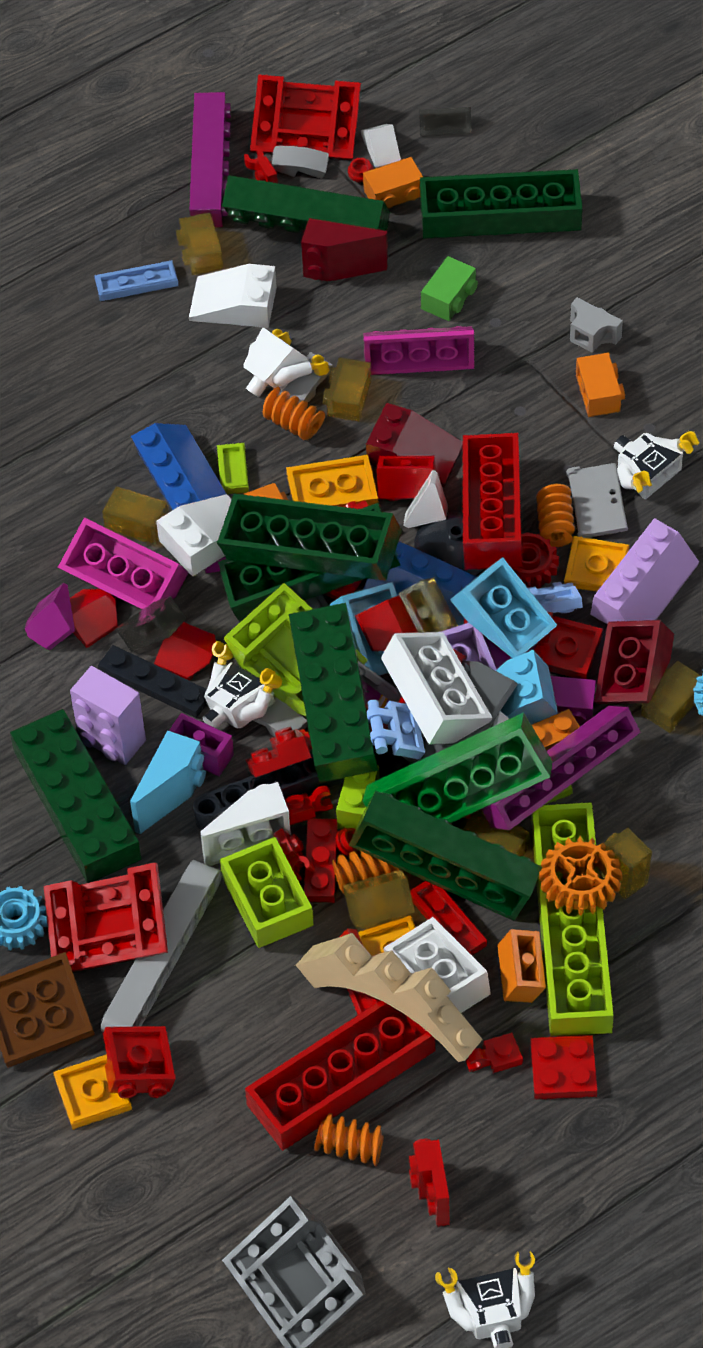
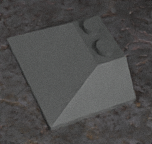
M293 1196L284 1201L222 1260L285 1348H310L366 1296L362 1275L326 1225Z

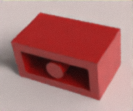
M379 456L377 464L378 499L397 501L403 498L414 499L431 471H435V456Z

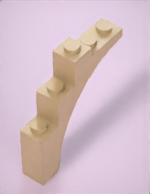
M353 933L313 945L296 964L297 968L314 988L326 986L348 988L379 999L404 1013L438 1040L458 1062L465 1061L483 1040L447 997L451 990L433 968L410 973L392 950L371 956Z

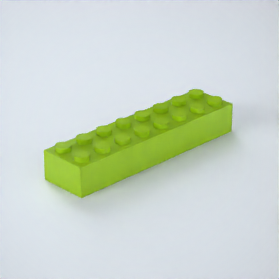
M592 803L543 805L531 814L534 862L537 865L541 866V861L546 858L548 849L554 850L557 842L565 846V841L568 837L572 842H577L580 835L583 838V842H589L593 837L596 845ZM596 866L594 871L598 873L599 877V868ZM558 871L556 875L560 882L565 885L567 880ZM538 876L536 884L550 1037L612 1033L613 1006L603 909L596 906L594 914L586 909L582 916L579 915L576 909H573L568 915L566 906L557 910L555 901L548 902L546 893L542 892L541 880H539Z

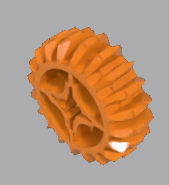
M581 835L577 842H572L568 837L565 841V846L557 842L554 850L548 849L546 858L541 861L542 869L539 872L541 890L546 893L548 902L555 901L557 910L566 906L568 915L573 909L578 910L580 916H582L586 909L594 914L596 906L604 910L607 907V901L613 902L616 893L620 891L622 872L619 859H615L613 850L606 851L604 842L596 846L593 837L589 842H583ZM596 866L603 872L604 880L600 879L598 873L594 871ZM558 871L562 873L563 878L567 880V883L565 885H563L556 875Z

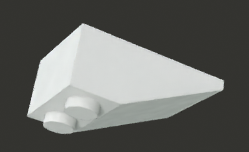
M246 264L198 276L189 321L269 328L277 288L275 266Z
M227 494L179 506L156 521L159 541L192 576L225 556L217 541L232 500Z
M278 782L262 784L255 789L249 790L200 832L204 863L206 865L219 864L220 859L273 838L272 834L281 828L291 835L289 810Z
M434 917L384 947V952L392 950L410 973L433 968L451 990L447 997L460 1013L491 995L487 970Z

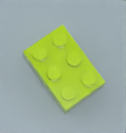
M276 837L220 859L222 878L258 948L314 926L312 906Z

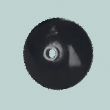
M449 510L446 520L421 525L414 540L415 549L476 577L486 570H465L463 510Z

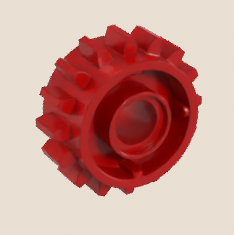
M526 532L522 534V567L512 569L527 588L536 586L539 589L545 583H551V575H557L559 556H557V548L551 547L549 539H544L540 534L536 535Z

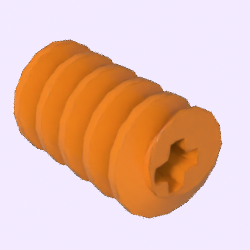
M280 387L274 388L265 399L262 411L263 416L267 420H272L274 424L281 425L283 429L290 430L292 434L299 435L302 440L312 438L321 428L325 419V412L321 410L316 413L317 408L314 405L307 408L308 403L305 400L299 403V398L296 395L290 398L289 391L286 390L280 394Z
M564 484L545 486L536 495L540 536L544 539H549L551 547H562L570 544L573 540L572 534L575 531V526L573 525L574 517L572 515L573 507L571 506L572 498L570 497L571 489Z
M355 851L350 852L349 862L344 855L338 856L337 865L332 860L336 880L343 893H346L348 883L351 884L354 890H358L359 880H362L364 885L369 887L370 877H373L380 884L381 874H385L389 881L393 879V871L396 870L399 874V868L362 851L360 858Z
M329 1113L319 1126L314 1150L318 1151L324 1145V1152L329 1155L336 1147V1155L340 1158L348 1150L350 1160H355L360 1153L362 1163H367L372 1156L373 1164L377 1166L384 1136L382 1135L380 1125L376 1127L373 1133H370L368 1122H365L361 1130H358L356 1119H353L349 1127H346L343 1116L334 1124L332 1114Z

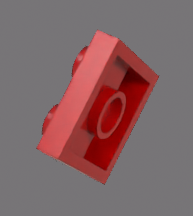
M291 727L280 729L275 732V737L270 738L273 750L268 751V748L256 750L251 753V758L245 760L249 771L256 778L311 758L309 750L312 749L310 735L305 729L292 730Z
M166 1026L105 1027L103 1038L107 1054L105 1071L109 1093H118L120 1098L126 1099L134 1097L137 1093H148L152 1098H159L170 1092L176 1078Z
M426 1138L416 1140L413 1143L414 1155L409 1156L411 1188L418 1189L419 1200L427 1199L429 1216L435 1215L437 1227L450 1225L449 1192L439 1139L430 1140Z

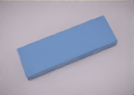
M173 260L94 275L100 301L178 286Z

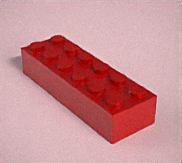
M518 433L463 435V551L465 570L488 569L502 557L511 568L522 567Z
M379 1001L245 1088L247 1106L281 1150L284 1151L319 1128L321 1122L326 1119L329 1113L332 1114V1118L336 1117L435 1052V1038L404 1013L383 1001Z

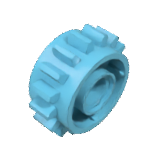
M22 886L18 888L6 887V890L0 892V946L8 947V950H12V948H20L22 950L25 946L36 944L35 940L39 936H44L43 927H48L46 906H44L43 898L41 896L35 897L34 890L27 891ZM20 916L17 920H10L12 917Z

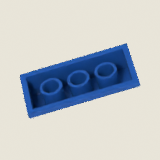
M154 423L131 436L140 457L171 511L182 505L226 494L186 425Z
M399 541L396 551L401 566L390 569L386 581L367 579L363 590L393 582L397 596L403 593L406 594L419 623L436 632H441L464 624V616L450 599L477 577Z

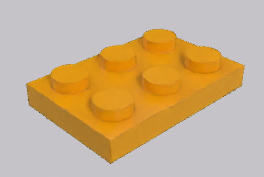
M368 455L286 467L292 501L344 507L351 501L359 503L365 500L369 506L378 503Z

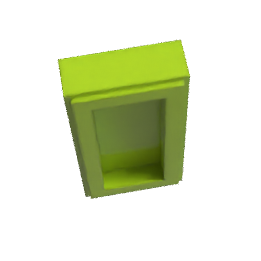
M244 443L217 445L220 483L226 494L249 492Z

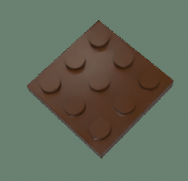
M66 952L0 976V1049L7 1068L95 1035Z

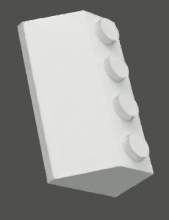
M443 632L394 633L381 659L429 745L453 744L492 720L490 712Z

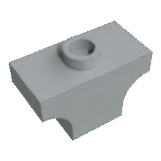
M578 297L572 302L570 322H572L570 341L593 353L601 344L613 343L616 345L622 338L623 320Z

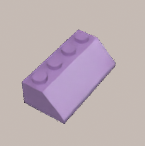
M654 518L594 595L590 614L606 624L612 621L657 620L698 566L699 561L678 531Z

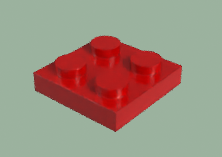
M553 616L552 619L557 626L551 630L549 642L538 641L534 651L548 665L550 672L573 678L587 679L602 638L603 629Z
M593 1035L531 1038L534 1099L597 1097Z

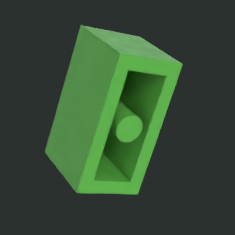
M448 256L421 291V309L450 321L455 313H459L462 310L468 295H473L477 288L476 268Z

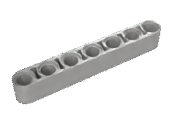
M196 860L190 862L163 910L168 953L135 959L101 1023L102 1032H104L105 1027L142 1026L217 891L222 878L221 870Z

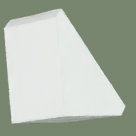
M384 124L361 130L362 138L375 168L401 160L393 124Z
M431 471L407 509L403 526L411 528L446 520L448 504L438 472Z

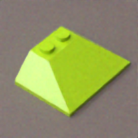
M283 583L224 637V640L239 667L260 678V674L265 668L275 671V674L282 678V685L272 690L274 692L273 696L287 704L298 714L306 716L289 614L312 610V608ZM356 649L358 661L365 665L368 659Z

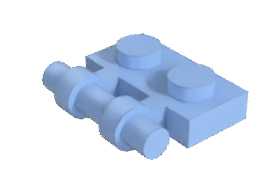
M555 582L550 587L539 589L536 586L528 588L548 612L570 613L577 608H583L582 597L572 582L566 584Z
M377 700L368 701L366 713L368 723L372 728L370 737L372 745L375 746L376 753H386L388 751V744L392 745L394 755L420 760L425 754L421 729L407 704L389 701L384 708H379ZM383 723L388 724V729L383 728Z

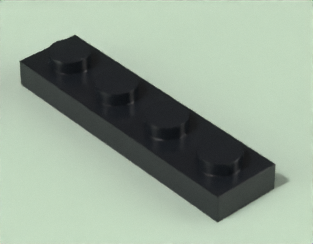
M115 645L111 646L98 664V670L192 717L197 718L207 705L204 697L207 691L206 688Z

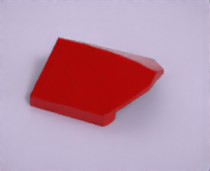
M83 589L70 597L75 628L73 634L86 648L118 628L116 600L111 594L101 589Z
M405 593L385 600L355 615L371 650L375 652L385 651L394 633H420L422 629Z
M181 621L166 632L154 664L180 677L191 680L194 674L206 667L214 657L212 646L216 642L215 635Z

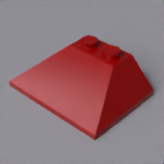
M258 74L250 152H257L256 150L260 149L263 153H273L275 146H297L329 153L328 158L353 160L361 83L335 81L334 86L286 82L284 76Z
M158 863L127 868L128 875L79 884L70 880L44 886L51 957L66 952L72 971L75 972L168 953Z

